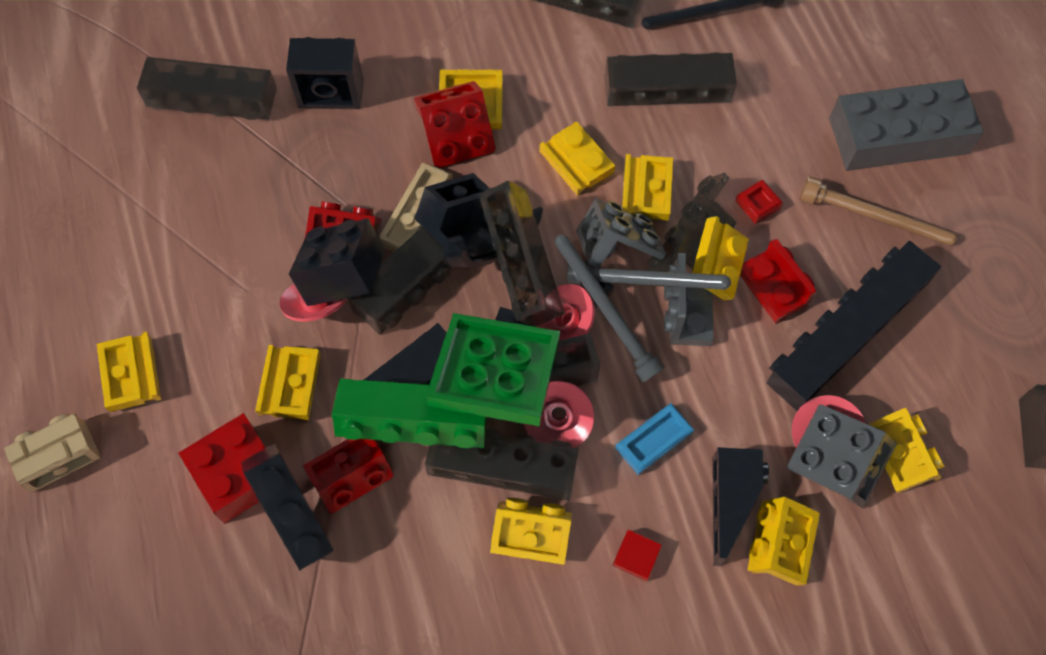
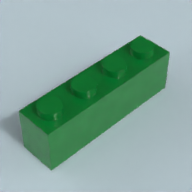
M341 378L339 379L332 410L335 437H344L349 440H382L388 443L397 441L411 442L426 446L434 444L450 445L460 448H484L487 417L426 406V395L430 385Z

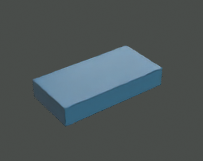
M670 403L618 442L615 449L635 473L639 475L693 434L694 429Z

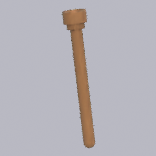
M812 176L807 177L799 197L800 201L809 204L823 201L946 245H953L957 241V236L953 232L826 189L827 185L822 184L821 179Z

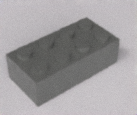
M963 79L840 95L829 117L846 171L969 154L984 133Z

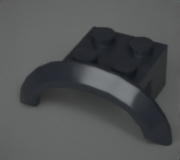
M474 173L425 187L414 219L444 247V257L450 266L456 269H470L491 264L507 256L522 245L539 225L543 208L538 207L530 210L517 229L511 235H508L487 215L495 192Z

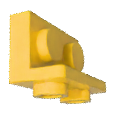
M905 407L868 424L886 432L897 443L885 466L897 493L932 479L936 481L942 478L938 469L945 466L936 448H927L922 436L928 434L919 414L911 416Z
M509 497L506 499V502L499 501L496 508L490 553L565 565L572 513L566 512L564 506L552 503H545L543 508L529 506L528 501L521 498Z
M787 497L762 501L761 507L757 512V526L753 543L749 549L750 558L747 570L752 573H769L796 586L806 585L820 513Z

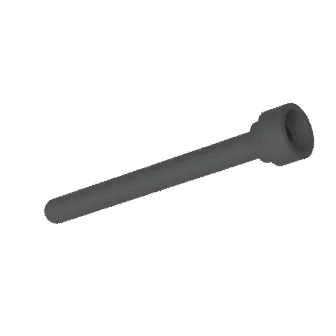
M558 235L555 238V245L635 359L633 364L637 369L634 371L641 382H645L665 368L663 362L658 355L653 356L651 351L646 352L565 235Z
M583 260L598 282L720 290L728 289L731 285V279L727 275L596 268ZM569 265L567 270L568 283L585 288Z

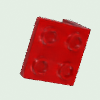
M475 81L413 98L416 110L422 118L431 157L436 168L495 152L496 147L483 90Z

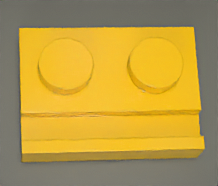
M577 121L553 135L548 142L539 144L541 154L577 196L585 188H591L615 172L616 165Z
M626 154L622 207L626 212L633 215L640 213L649 219L669 221L673 171L672 157L648 155L631 157V154Z
M715 216L706 219L692 273L727 275L731 279V285L728 289H706L725 301L734 299L749 239L727 223L722 224L719 222L720 218Z
M147 331L142 332L140 336L133 337L130 335L96 344L104 405L109 412L145 404V401L152 399L156 401L161 400L152 337Z
M268 345L255 409L258 416L273 415L280 418L310 419L321 357L319 349L289 346L279 348L274 347V345Z

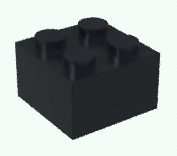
M290 38L286 72L298 108L361 109L363 75L355 39Z
M369 218L358 221L347 220L340 225L328 228L317 227L307 233L289 271V276L307 306L369 294L385 249Z

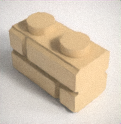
M75 413L56 416L49 422V426L37 432H24L14 439L15 443L4 447L8 461L12 465L11 468L16 481L31 493L101 457L92 440L93 438L88 426Z

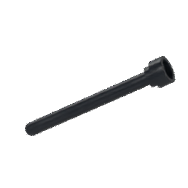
M718 0L645 17L641 24L644 29L648 30L759 3L774 7L782 5L785 0Z

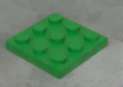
M453 313L426 395V406L540 426L559 344L560 331Z

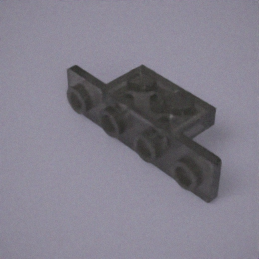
M725 172L713 177L709 175L697 186L698 193L693 200L683 207L681 219L668 230L664 237L666 240L663 244L666 252L665 257L661 260L651 256L648 260L649 267L646 271L668 272L669 265L674 264L678 253H686V264L693 269L707 218L717 216L720 218L719 222L722 224L727 223L734 228L737 222L715 201L730 178Z

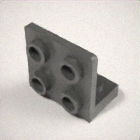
M595 198L576 229L587 263L597 268L601 267L606 258L611 257L616 248L617 241L661 260L666 255L661 244V238L653 227V222L643 214L636 213V215L626 212L621 205L613 201L606 203Z
M678 253L675 265H669L668 272L686 273V253ZM664 286V300L669 301L668 311H665L664 332H670V344L712 346L713 293L704 288Z
M819 405L787 467L791 471L840 494L849 502L864 509L897 443L882 430L827 406Z

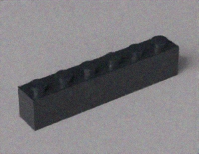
M910 240L900 250L896 246L893 247L882 259L881 262L884 265L879 270L872 267L860 280L862 286L857 291L852 288L849 289L838 301L840 307L834 313L830 309L827 310L815 323L818 328L812 334L806 331L795 341L792 347L796 350L788 357L784 353L781 354L769 367L772 374L766 384L798 411L804 403L811 400L931 282L942 266Z

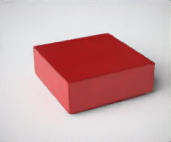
M763 179L739 193L735 199L736 203L755 224L781 209L783 204Z
M627 529L612 566L647 582L662 544Z

